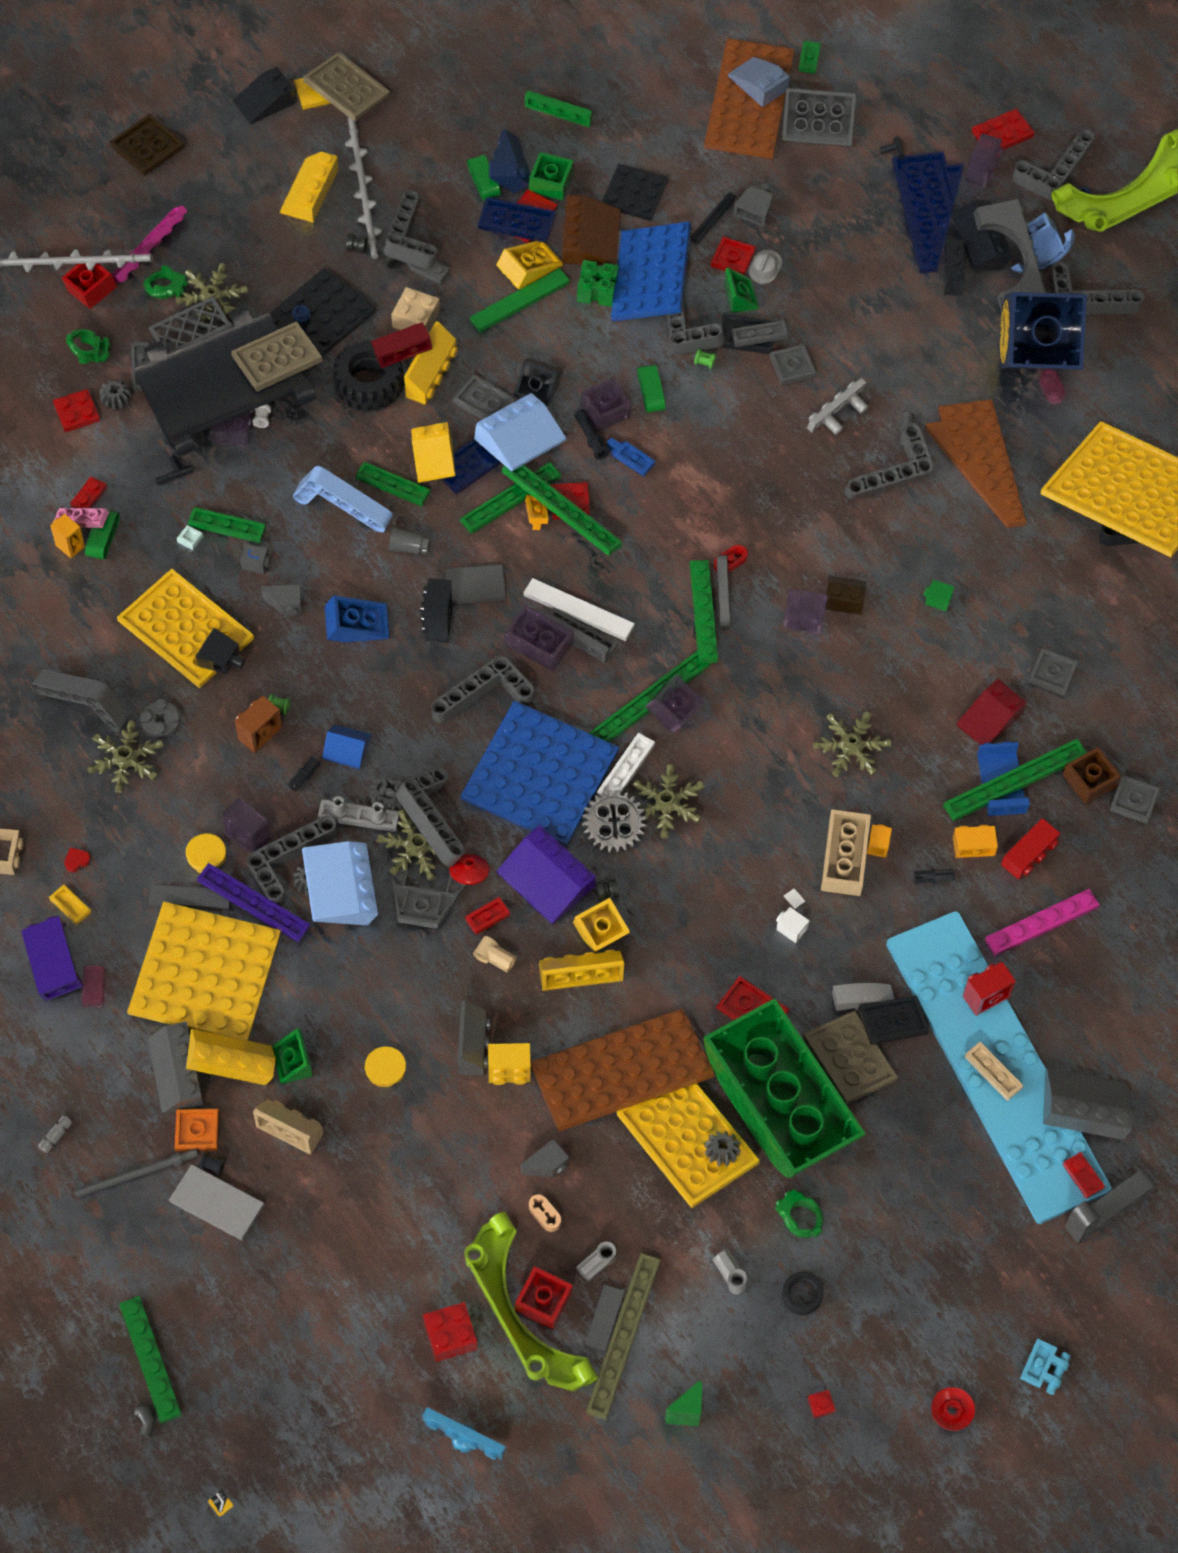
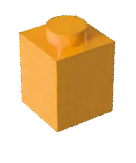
M872 824L867 854L886 858L892 828L882 824Z

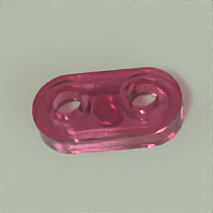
M1052 370L1043 371L1040 375L1039 384L1046 399L1053 404L1062 402L1065 390L1058 375Z

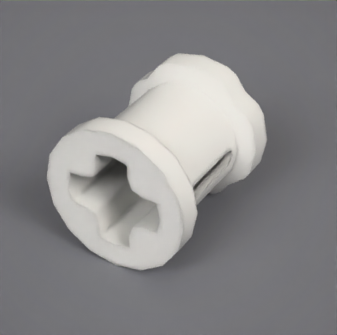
M267 404L254 409L256 414L252 423L258 428H266L269 425L268 415L271 413V407Z

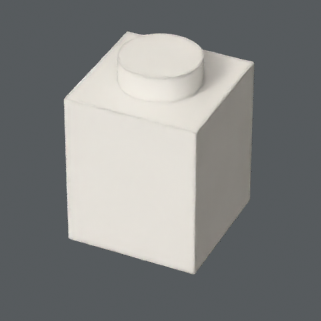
M791 907L786 912L782 911L776 920L778 922L776 930L795 943L807 931L809 920Z

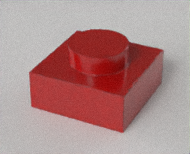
M829 1390L808 1395L814 1419L835 1413L836 1409Z

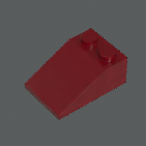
M997 678L984 690L957 722L956 726L979 745L993 743L1024 714L1027 702Z

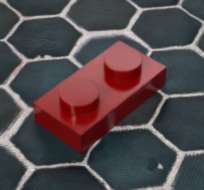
M90 476L70 503L71 508H93L107 489V484Z
M498 897L465 916V920L475 935L509 917L510 911L501 898Z
M1081 1152L1062 1164L1086 1199L1105 1188V1185Z

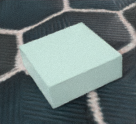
M187 525L177 537V542L194 550L204 536L202 532Z

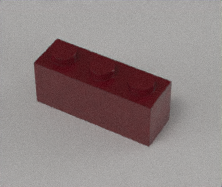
M423 322L371 341L374 354L381 368L433 349L431 338Z

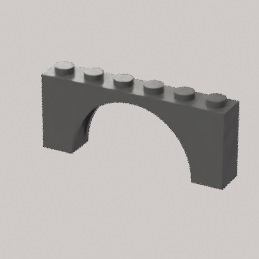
M1018 199L977 207L973 213L978 230H994L1007 235L1017 244L1023 256L1024 271L1020 282L1011 289L1001 292L997 297L1001 310L1005 295L1011 292L1047 293L1046 288L1042 284L1043 275L1038 270V258L1034 255L1032 249L1033 241L1028 235V223L1024 221L1023 206L1019 204Z

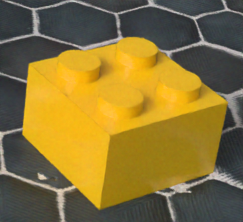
M530 1043L488 1044L489 1083L495 1085H503L505 1083L522 1085L530 1082Z

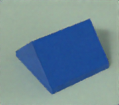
M334 724L327 731L322 759L360 769L372 734Z

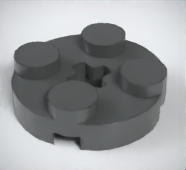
M158 699L147 705L140 714L142 728L152 738H156V736L170 737L178 730L180 725L178 709L163 699ZM158 717H164V722L156 721Z

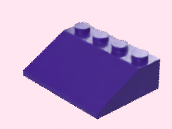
M541 825L536 827L522 840L496 871L499 876L552 925L594 889L596 883V876Z

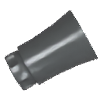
M393 526L388 552L421 553L427 555L430 536H422L420 533H414Z

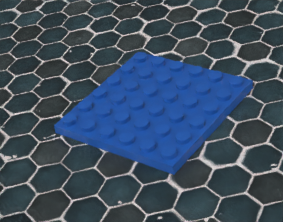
M513 701L460 798L469 804L531 832L541 825L562 846L567 847L582 820V815L585 814V807H589V801H592L619 751V747L526 705Z

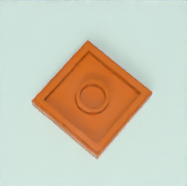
M176 1109L175 1151H190L196 1149V1151H217L219 1109Z

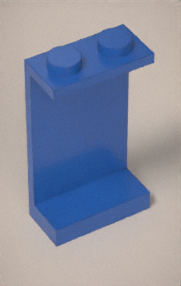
M1005 741L998 744L984 743L979 745L977 758L982 784L1019 767L1017 758L1018 742ZM1022 788L1000 800H989L986 806L987 815L1027 814L1030 803L1029 798H1025Z

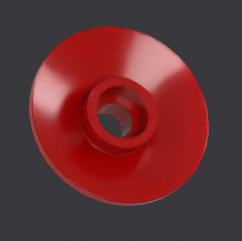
M463 854L454 866L449 867V872L455 881L465 885H475L483 882L488 877L489 865L481 856Z
M948 1387L940 1390L934 1396L931 1412L939 1426L946 1430L959 1431L966 1428L972 1422L975 1415V1405L970 1395L964 1390ZM949 1408L955 1409L956 1414H954V1415L950 1414V1413L948 1412V1409H949Z

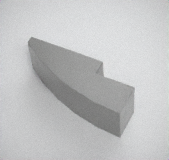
M854 983L835 985L832 989L836 1011L855 1008V1011H858L860 1005L894 999L890 984Z

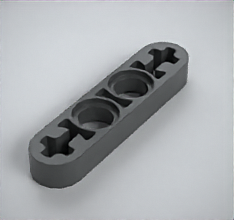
M717 555L720 627L730 626L727 555Z

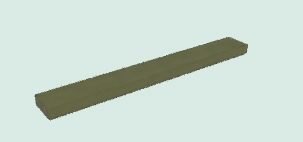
M640 1253L586 1409V1414L607 1420L661 1262L659 1258Z

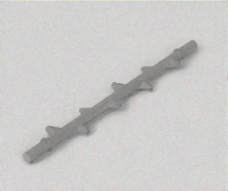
M348 117L351 139L345 145L346 147H353L355 163L349 166V170L357 172L360 190L354 194V197L362 199L364 215L358 218V222L366 224L371 258L376 259L378 258V250L375 237L382 233L379 228L373 227L371 209L377 203L376 201L369 200L366 186L373 179L371 176L364 174L362 157L368 151L367 149L360 148L356 121Z
M75 249L70 257H49L48 253L44 252L40 258H18L16 252L13 251L8 259L0 258V267L23 265L25 271L30 272L34 265H54L55 269L59 270L63 264H86L88 270H92L96 263H117L118 267L122 268L126 262H150L153 260L152 254L135 255V253L131 255H112L110 250H107L102 256H80L79 251Z

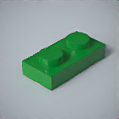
M804 41L799 64L800 72L816 74L821 43Z

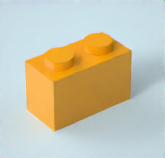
M65 513L60 518H56L50 525L55 545L71 559L85 548L80 526Z
M980 825L978 827L960 826L955 828L953 834L955 858L995 856L998 848L995 826Z

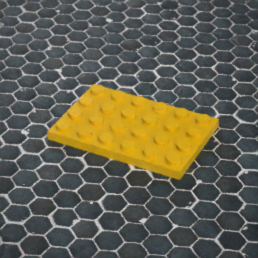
M170 569L117 617L118 622L198 688H201L217 673L216 671L197 666L195 657L213 628H216L237 642L240 651L254 639V635L173 569Z
M697 1083L617 1111V1116L691 1208L759 1164L760 1160ZM727 1130L728 1136L734 1134L736 1136L735 1141L740 1142V1155L736 1156L735 1163L729 1161L728 1167L724 1163H721L718 1167L717 1161L710 1163V1157H706L705 1142L709 1141L710 1134L715 1136L716 1132L719 1131L722 1135Z

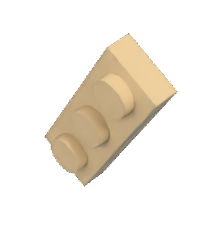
M981 1042L965 1054L964 1057L1007 1101L1023 1089V1085Z

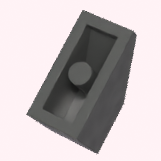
M300 584L261 586L263 600L282 615L293 616L302 614Z
M551 1140L521 1164V1173L529 1176L553 1178L557 1174H563L568 1169L569 1157L554 1140Z

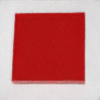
M723 236L710 267L722 271L729 267L745 276L755 254L756 246Z

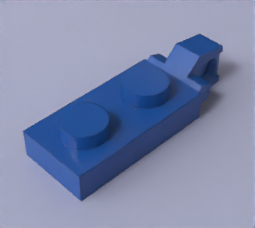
M612 437L607 441V447L611 454L644 477L655 465V460L627 441L619 443Z

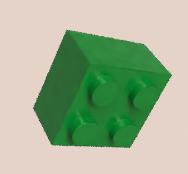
M539 152L529 178V190L539 195L563 200L573 176L574 160Z

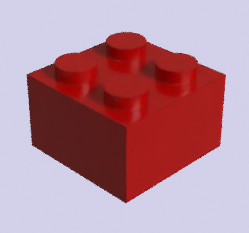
M96 263L92 270H88L86 264H77L62 277L67 290L89 309H92L117 287L111 273L99 263Z
M1003 962L997 965L993 963L980 974L974 973L968 978L962 997L975 1016L1010 998L1016 980Z
M534 1266L515 1302V1312L554 1330L573 1293V1285Z
M465 1302L423 1314L424 1325L436 1362L477 1350V1340Z

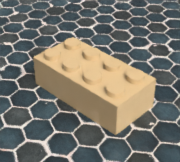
M831 809L820 891L854 896L861 895L871 815Z

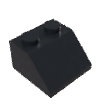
M533 358L525 359L513 395L523 398L532 393L548 407L558 389L563 369Z

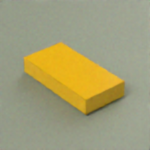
M65 884L49 896L50 901L76 926L92 913L91 909Z

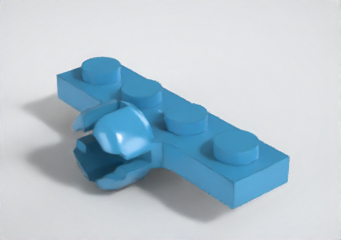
M426 1407L423 1413L425 1425L433 1430L439 1428L445 1431L444 1434L452 1439L454 1449L461 1450V1453H468L478 1448L484 1451V1454L491 1459H503L506 1453V1446L476 1432L469 1425H462Z

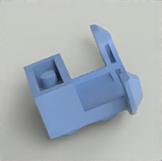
M1046 213L1028 223V235L1033 241L1032 249L1034 255L1038 258L1037 266L1039 271L1061 260L1074 244L1075 234L1072 229L1064 234L1066 239L1065 243H1063L1055 222ZM1018 263L1011 269L1017 273H1023L1024 266Z

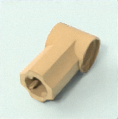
M487 936L483 937L473 952V955L483 963L489 962L505 972L510 971L516 961L515 955L499 947L495 940Z

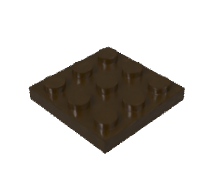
M150 113L109 141L110 146L143 176H146L185 148L184 143Z

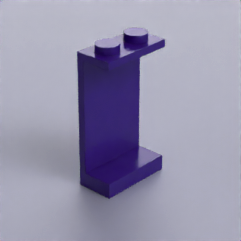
M60 916L49 917L44 922L31 924L26 929L21 930L38 993L45 1001L84 987L82 979L76 974L64 932L66 923Z

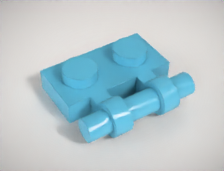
M1037 1338L1020 1379L1038 1388L1045 1381L1049 1384L1046 1392L1054 1395L1056 1389L1062 1383L1060 1379L1064 1371H1067L1069 1367L1070 1355L1063 1352L1060 1358L1054 1356L1057 1347ZM1050 1364L1056 1367L1053 1375L1047 1373Z

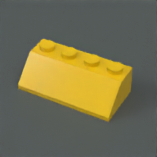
M318 152L305 158L280 213L314 222L339 170L338 156Z
M437 321L429 332L433 349L416 355L404 376L406 398L426 405L429 399L433 398L436 386L440 385L443 373L448 371L452 357L455 358L458 353L456 339Z
M606 950L603 953L595 954L594 952H588L579 956L566 955L563 958L547 957L539 960L542 991L623 981L624 960L620 951Z
M191 1029L186 1069L266 1085L273 1078L275 1055L271 1045Z

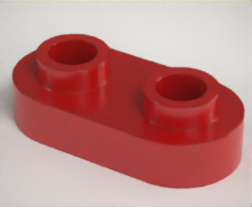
M734 545L720 554L727 555L728 573L746 562L748 552L744 546ZM717 557L714 559V565H713L714 570H715L716 572H717Z

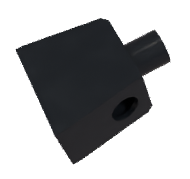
M213 628L195 656L197 666L223 674L228 673L232 665L242 669L246 661L245 658L239 656V644L216 628Z

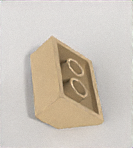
M267 1099L253 1111L257 1128L310 1155L323 1135L322 1126L318 1121L304 1118L299 1111L294 1109L291 1111L277 1100L271 1101Z

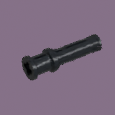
M584 409L576 411L574 416L588 439V446L594 451L595 459H604L609 455L610 450L604 445L603 437L596 432Z

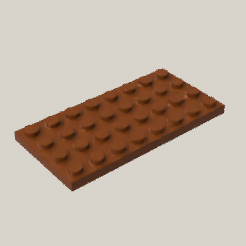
M727 38L704 148L773 159L786 92L762 107L729 78L728 74L751 58L756 57L778 65L790 76L795 49Z
M683 1008L530 1061L532 1072L559 1132L714 1077V1071Z

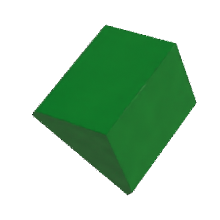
M729 267L726 268L724 287L731 313L757 310L759 305L752 280Z
M297 1028L272 1045L281 1084L312 1077L301 1028Z
M700 1380L667 1408L665 1416L667 1424L699 1426L703 1384Z

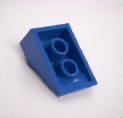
M334 595L325 605L327 640L356 642L389 638L386 603Z

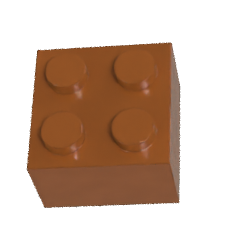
M263 695L258 700H254L245 712H241L236 717L235 725L238 740L252 752L256 753L282 729L280 709Z

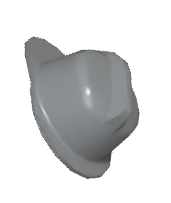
M772 250L758 252L749 267L751 279L759 284L772 282L781 268V256Z

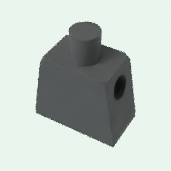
M762 184L759 189L750 186L736 201L734 216L765 227L773 195L769 193L770 187L766 184Z

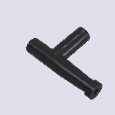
M898 136L894 137V143L880 147L881 154L897 150L899 159H904L906 156Z
M170 456L169 461L174 471L159 478L156 477L157 484L159 485L162 482L192 473L191 465L181 468L176 456Z

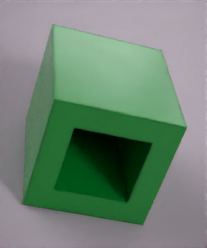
M933 579L931 586H926L923 595L926 597L925 605L947 612L955 587Z

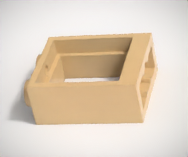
M0 829V840L12 841L8 861H0V874L15 875L16 868L20 867L21 858L19 852L23 850L24 838H21L19 830Z

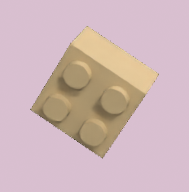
M406 287L391 314L392 327L402 330L423 322L429 333L440 312L439 298Z

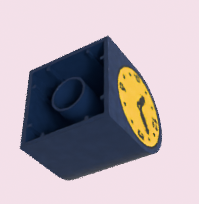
M1011 292L1006 294L1001 310L999 331L1001 367L1003 369L1083 370L1087 294Z

